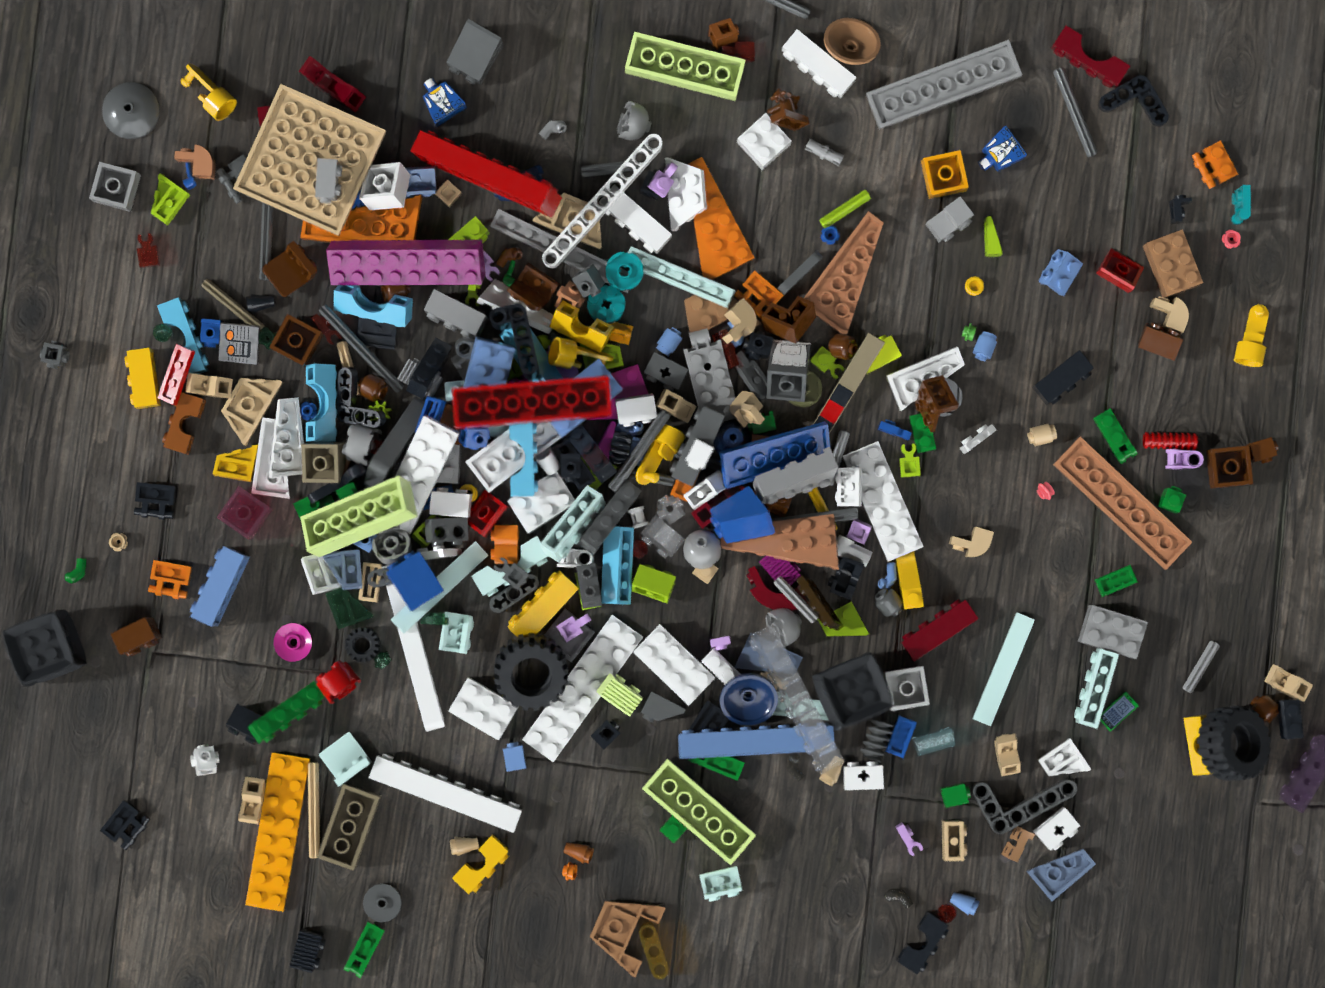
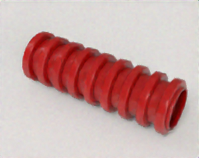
M1145 432L1143 434V447L1145 449H1148V447L1150 449H1154V447L1156 449H1160V447L1166 449L1167 447L1168 449L1180 448L1184 450L1186 448V450H1190L1192 448V450H1196L1198 446V436L1196 433L1192 435L1190 433L1186 435L1181 433L1179 435L1178 433L1172 434V432H1169V434L1166 432L1162 434L1160 432L1156 434L1154 432L1150 434Z

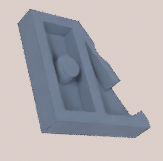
M360 550L334 551L323 556L343 590L362 589Z

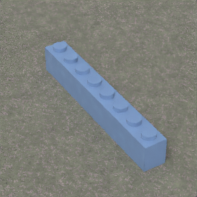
M817 723L816 727H809V724H798L797 728H790V725H779L778 729H771L770 726H760L759 730H751V727H741L740 731H732V728H722L721 732H713V729H703L701 733H694V730H684L682 734L678 735L679 759L833 751L835 749L833 726H828V723Z

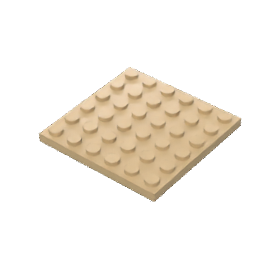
M280 84L233 189L340 236L387 131ZM317 158L337 159L339 165H342V176L338 177V184H341V194L337 196V201H332L331 204L320 203V200H317L315 197Z

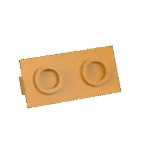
M617 322L609 324L614 327L609 340L629 345L633 326Z

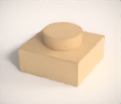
M446 180L435 193L448 207L462 194L449 180Z
M714 565L707 569L695 568L692 574L708 584L719 568Z

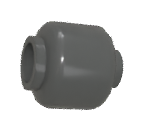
M884 588L875 595L874 604L883 616L895 617L902 611L903 601L895 590Z

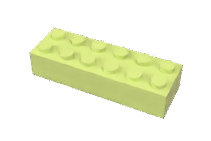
M634 32L625 66V73L736 101L746 60Z
M396 476L300 518L307 552L321 557L416 518L418 515L410 481Z
M668 758L642 787L646 793L730 865L756 836L752 830Z

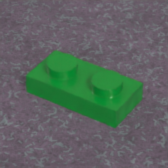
M922 415L909 416L917 454L936 450L933 432H930L928 426H925Z

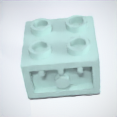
M351 732L346 733L319 753L320 758L336 778L334 781L338 787L372 763Z

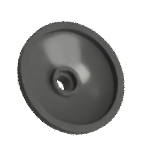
M127 82L117 85L107 94L102 106V115L106 126L115 135L124 139H138L154 129L159 119L160 107L156 96L149 88L140 83ZM127 105H131L130 111L125 110Z

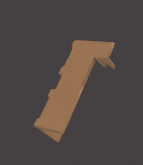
M1017 826L1010 835L1012 840L1017 841L1016 846L1007 842L1002 855L1018 863L1028 839L1033 840L1035 834Z

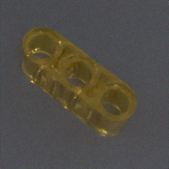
M644 923L639 929V936L651 973L656 979H663L668 975L669 968L656 927L652 923ZM644 928H651L653 935L645 937L642 933ZM651 946H656L659 948V953L653 956L649 954L648 949ZM657 965H663L665 972L657 974L654 968Z

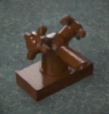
M778 88L770 99L772 101L775 100L776 103L780 102V104L767 110V113L771 114V123L793 131L810 124L807 116L796 113L795 109H798L797 104L801 97Z

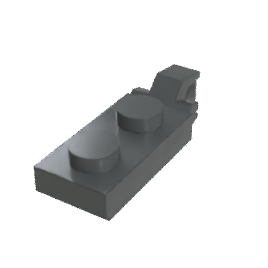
M742 351L738 352L732 357L736 364L735 368L750 391L755 394L759 401H762L767 397V378L755 360L752 361L750 358H746Z

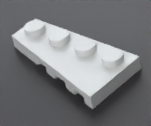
M958 347L886 375L900 411L917 400L922 380L941 375L947 378L965 365Z
M262 417L251 494L290 499L288 477L269 478L276 419Z

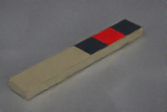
M871 333L867 334L813 425L825 421L828 424L830 434L885 344L884 341Z

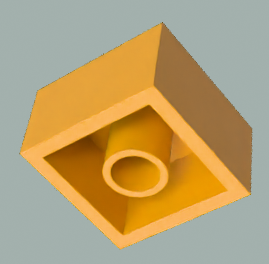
M961 150L922 159L921 165L929 199L964 192L969 188Z

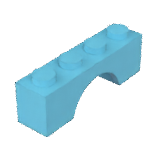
M338 285L334 290V311L341 312L342 314L368 318L379 323L385 322L396 327H406L412 319L413 298L395 294L388 303L377 304L368 300L357 285Z
M178 297L157 305L163 323L180 328L185 336V347L195 351L188 373L201 374L208 371L207 365H209L206 355H202L200 350L203 346L199 336L196 337L193 331L196 327L194 321L188 317L187 312H189L186 301H182Z
M306 365V385L312 387L319 398L317 415L312 420L306 422V442L336 441L337 391L335 389L337 372L335 365Z
M536 423L509 425V439L517 442L525 453L523 468L520 472L510 477L511 497H532L534 492H538V481H534V473H538L537 461L533 459V454L537 453V442H533V434H537Z

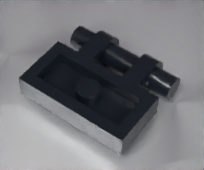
M137 482L135 501L142 502V508L135 507L134 515H140L142 518H148V516L158 517L160 520H165L166 518L173 519L174 512L166 511V506H174L176 486ZM149 504H159V510L149 509Z
M123 800L100 831L113 842H117L121 837L125 840L121 847L127 850L130 845H134L140 832H144L147 828L146 825L150 818L144 815L141 820H138L135 817L140 811L128 801ZM130 824H133L135 828L130 834H127L125 830Z

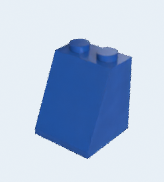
M750 486L710 509L712 515L710 520L715 527L714 531L718 538H723L726 543L776 533L769 511Z

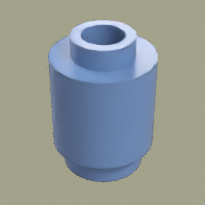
M673 327L671 330L667 328L657 342L656 349L669 357L683 338L680 337L682 333Z
M985 331L982 332V335H979L973 350L976 359L981 361L991 359L997 344V336Z

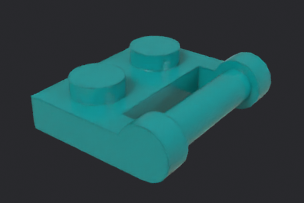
M1242 185L1232 194V205H1235V214L1231 217V222L1234 225L1241 224L1243 220L1248 219L1251 215V185Z

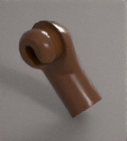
M516 247L506 248L495 264L504 268L508 260H519L522 258L523 253Z

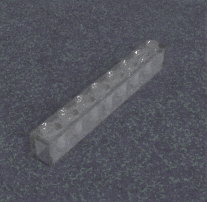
M773 624L753 633L750 636L751 640L749 643L754 651L757 650L760 656L758 660L762 668L766 667L769 673L767 675L768 680L776 686L779 701L781 703L784 702L788 718L790 720L793 719L796 725L794 726L798 737L802 736L805 742L803 747L807 754H811L815 770L823 774L843 764L844 760Z

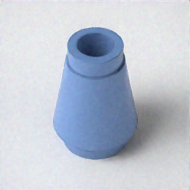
M954 892L950 903H953V905L967 915L971 914L974 916L980 901L976 900V897Z

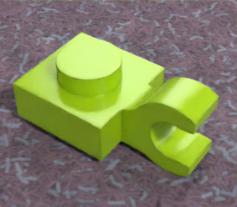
M468 285V295L465 299L466 305H469V301L472 298H475L477 302L479 297L476 293L478 289H481L482 285Z

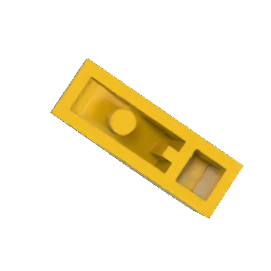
M913 551L895 559L903 609L924 607Z

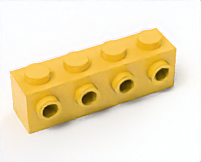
M560 570L557 573L554 572L548 578L549 582L535 592V597L531 601L528 600L522 606V611L518 615L515 614L509 620L507 627L516 636L523 634L524 637H527L529 633H534V636H536L579 588Z

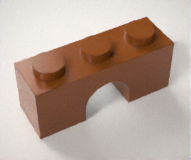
M181 392L178 404L174 405L176 407L175 413L171 414L168 425H170V428L164 434L162 443H164L163 447L189 455L194 437L184 432L183 422L188 417L201 419L206 400Z

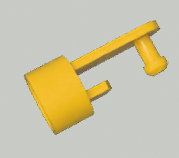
M188 63L186 68L189 73L185 78L181 79V84L185 87H190L192 80L196 77L211 92L208 96L204 94L198 96L203 102V108L216 121H221L228 117L236 107V99L223 87L218 88L199 68Z
M1255 305L1250 309L1243 341L1237 343L1234 356L1236 363L1250 367L1263 366L1266 347L1262 344L1269 316L1268 309L1263 305Z
M560 337L554 338L548 353L550 365L570 369L572 366L581 367V363L576 360L577 354L597 358L604 366L606 361H613L614 358L610 354L598 353L591 349L577 346L575 341Z
M667 424L664 425L650 445L636 472V480L639 484L647 485L650 482L657 483L659 481V474L655 472L663 458L672 461L674 455L678 453L686 438L682 432Z

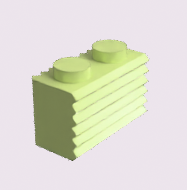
M609 673L596 692L625 714L631 716L638 704L643 700V697L639 695L640 690L632 684L628 687L624 684L626 680L620 675L616 674L614 677Z

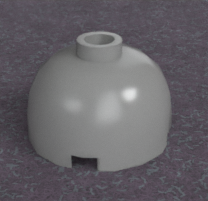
M628 101L624 107L627 109L626 113L621 114L617 133L620 134L619 138L632 141L641 138L645 132H649L651 121H649L647 110L642 105Z
M394 526L380 532L376 539L374 537L372 548L376 557L383 564L391 565L396 561L401 563L405 560L404 556L411 552L412 543L405 530Z
M703 529L689 534L683 546L684 558L692 567L698 569L712 567L714 563L718 562L722 552L717 536L711 531Z
M784 608L767 613L768 615L765 617L767 628L770 634L774 632L776 636L774 641L780 647L784 648L798 639L801 631L800 625L802 624L798 614Z

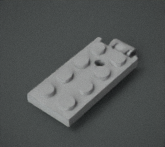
M707 328L689 333L692 348H686L683 351L698 408L703 409V406H706L724 414L725 417L722 422L735 419L730 412V406L735 399V394L721 340L711 343ZM710 363L711 369L705 370L704 365Z

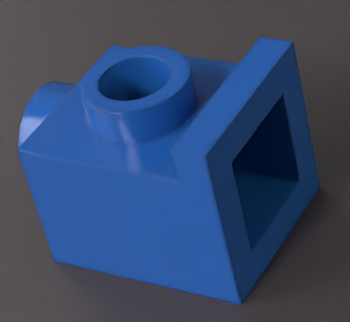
M201 319L200 342L204 344V347L216 348V345H219L221 320ZM213 330V335L209 337L207 332Z

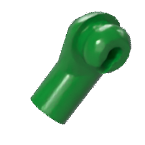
M77 558L76 568L70 573L67 572L65 574L66 582L73 584L85 576L86 559Z

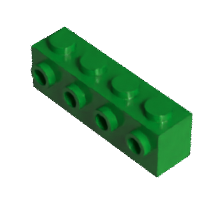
M313 681L253 722L248 729L258 743L264 740L267 743L275 737V732L278 730L283 732L291 726V721L294 719L299 721L307 715V710L310 708L315 710L322 705V700L325 696L317 687L316 682Z

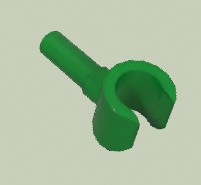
M511 260L507 274L503 278V283L508 287L515 282V279L511 277L516 263L514 260Z

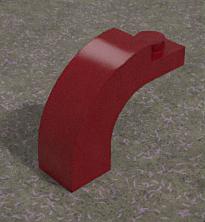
M311 56L308 57L299 70L314 86L353 112L358 110L366 98L355 87L335 76Z
M755 566L747 569L749 573L746 576L750 584H755L756 586L749 591L760 604L772 610L781 608L797 609L784 594L774 593L764 585ZM798 587L795 588L794 590L808 604L805 596L799 591Z

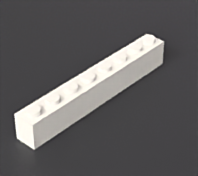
M383 753L382 756H377L369 776L370 779L514 833L522 813L519 804L511 801L508 804L501 802L502 798L491 794L488 797L483 795L484 791L477 788L467 789L465 788L466 784L458 781L451 783L447 781V777L437 774L435 777L430 775V771L419 767L417 770L412 768V764L403 760L400 763L393 761L394 757Z

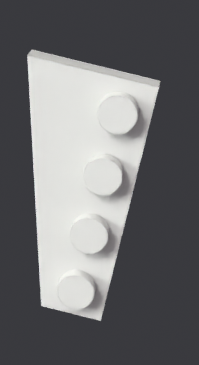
M496 279L493 280L476 302L480 305L488 304L492 306V310L507 305L522 304L526 309L529 326L547 334L553 330L549 327L553 318L551 313L544 309L540 311L530 310L524 302L512 298L507 291L509 287ZM516 312L513 316L519 318L523 313Z
M299 398L279 399L277 402L269 478L302 474L301 444H304Z

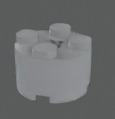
M358 423L355 426L350 425L348 429L349 437L347 443L343 445L342 454L346 455L348 461L369 466L372 458L381 447L382 440L379 439V434L382 435V431Z

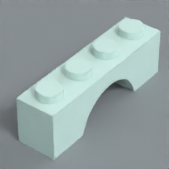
M538 536L521 545V558L517 565L527 573L531 572L530 568L537 564L539 567L548 562L546 558L549 556L543 552ZM489 566L471 576L483 596L487 594L490 597L498 592L497 588L504 584L505 587L510 585L503 579L504 572L495 571Z

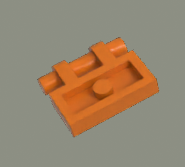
M1221 141L1203 149L1204 158H1201L1199 152L1192 155L1195 161L1194 165L1199 169L1203 176L1201 179L1207 184L1209 189L1216 186L1213 181L1216 177L1221 184L1238 175ZM1208 162L1213 170L1212 173H1209L1205 165Z
M755 270L742 284L747 290L746 293L743 294L737 290L734 294V297L738 300L744 298L753 308L756 316L761 320L764 313L763 307H768L771 303L777 304L784 296ZM753 295L761 302L756 305L749 297Z
M153 560L150 579L157 580V585H149L148 592L155 593L156 596L167 595L172 596L173 599H187L188 591H182L181 585L189 586L193 567ZM164 582L174 583V588L164 587Z

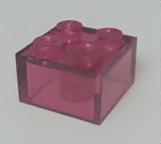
M238 486L216 518L246 539L252 540L273 508L243 487Z

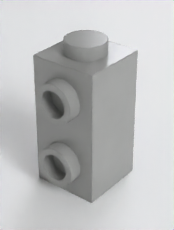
M317 158L315 197L317 200H320V203L331 204L332 201H337V196L341 194V184H338V177L342 176V165H339L337 159Z

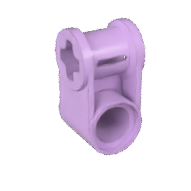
M1166 449L1168 456L1165 469H1195L1202 465L1204 458L1199 451ZM1190 455L1197 456L1198 463L1196 465H1192L1189 462Z

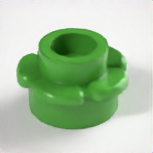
M972 323L964 327L962 336L965 337V341H973L977 327L973 326Z

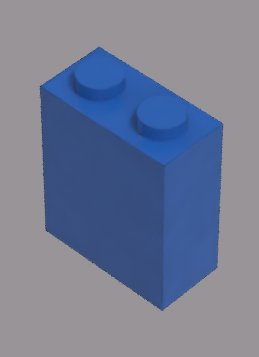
M414 551L405 555L403 562L398 563L396 561L387 567L389 570L385 572L410 612L444 591L421 553H415Z

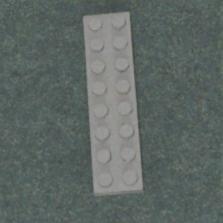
M1007 40L867 92L866 96L880 130L1022 77V73L1011 44Z

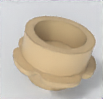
M114 533L109 540V546L117 552L125 549L128 545L127 537L123 533Z

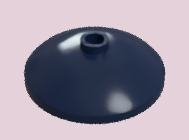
M742 674L732 678L725 684L720 694V706L724 715L740 725H756L764 722L774 713L778 704L775 686L770 680L758 674Z

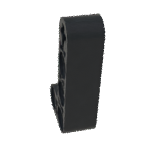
M512 304L493 309L490 313L492 326L497 330L512 328L523 376L528 380L537 378L539 366L525 307L522 304ZM516 312L523 313L519 318L513 316ZM498 316L504 317L501 322L494 321ZM520 330L527 331L523 336L517 334ZM523 348L531 349L527 354L521 352ZM529 361L531 362L532 371H528L527 362Z

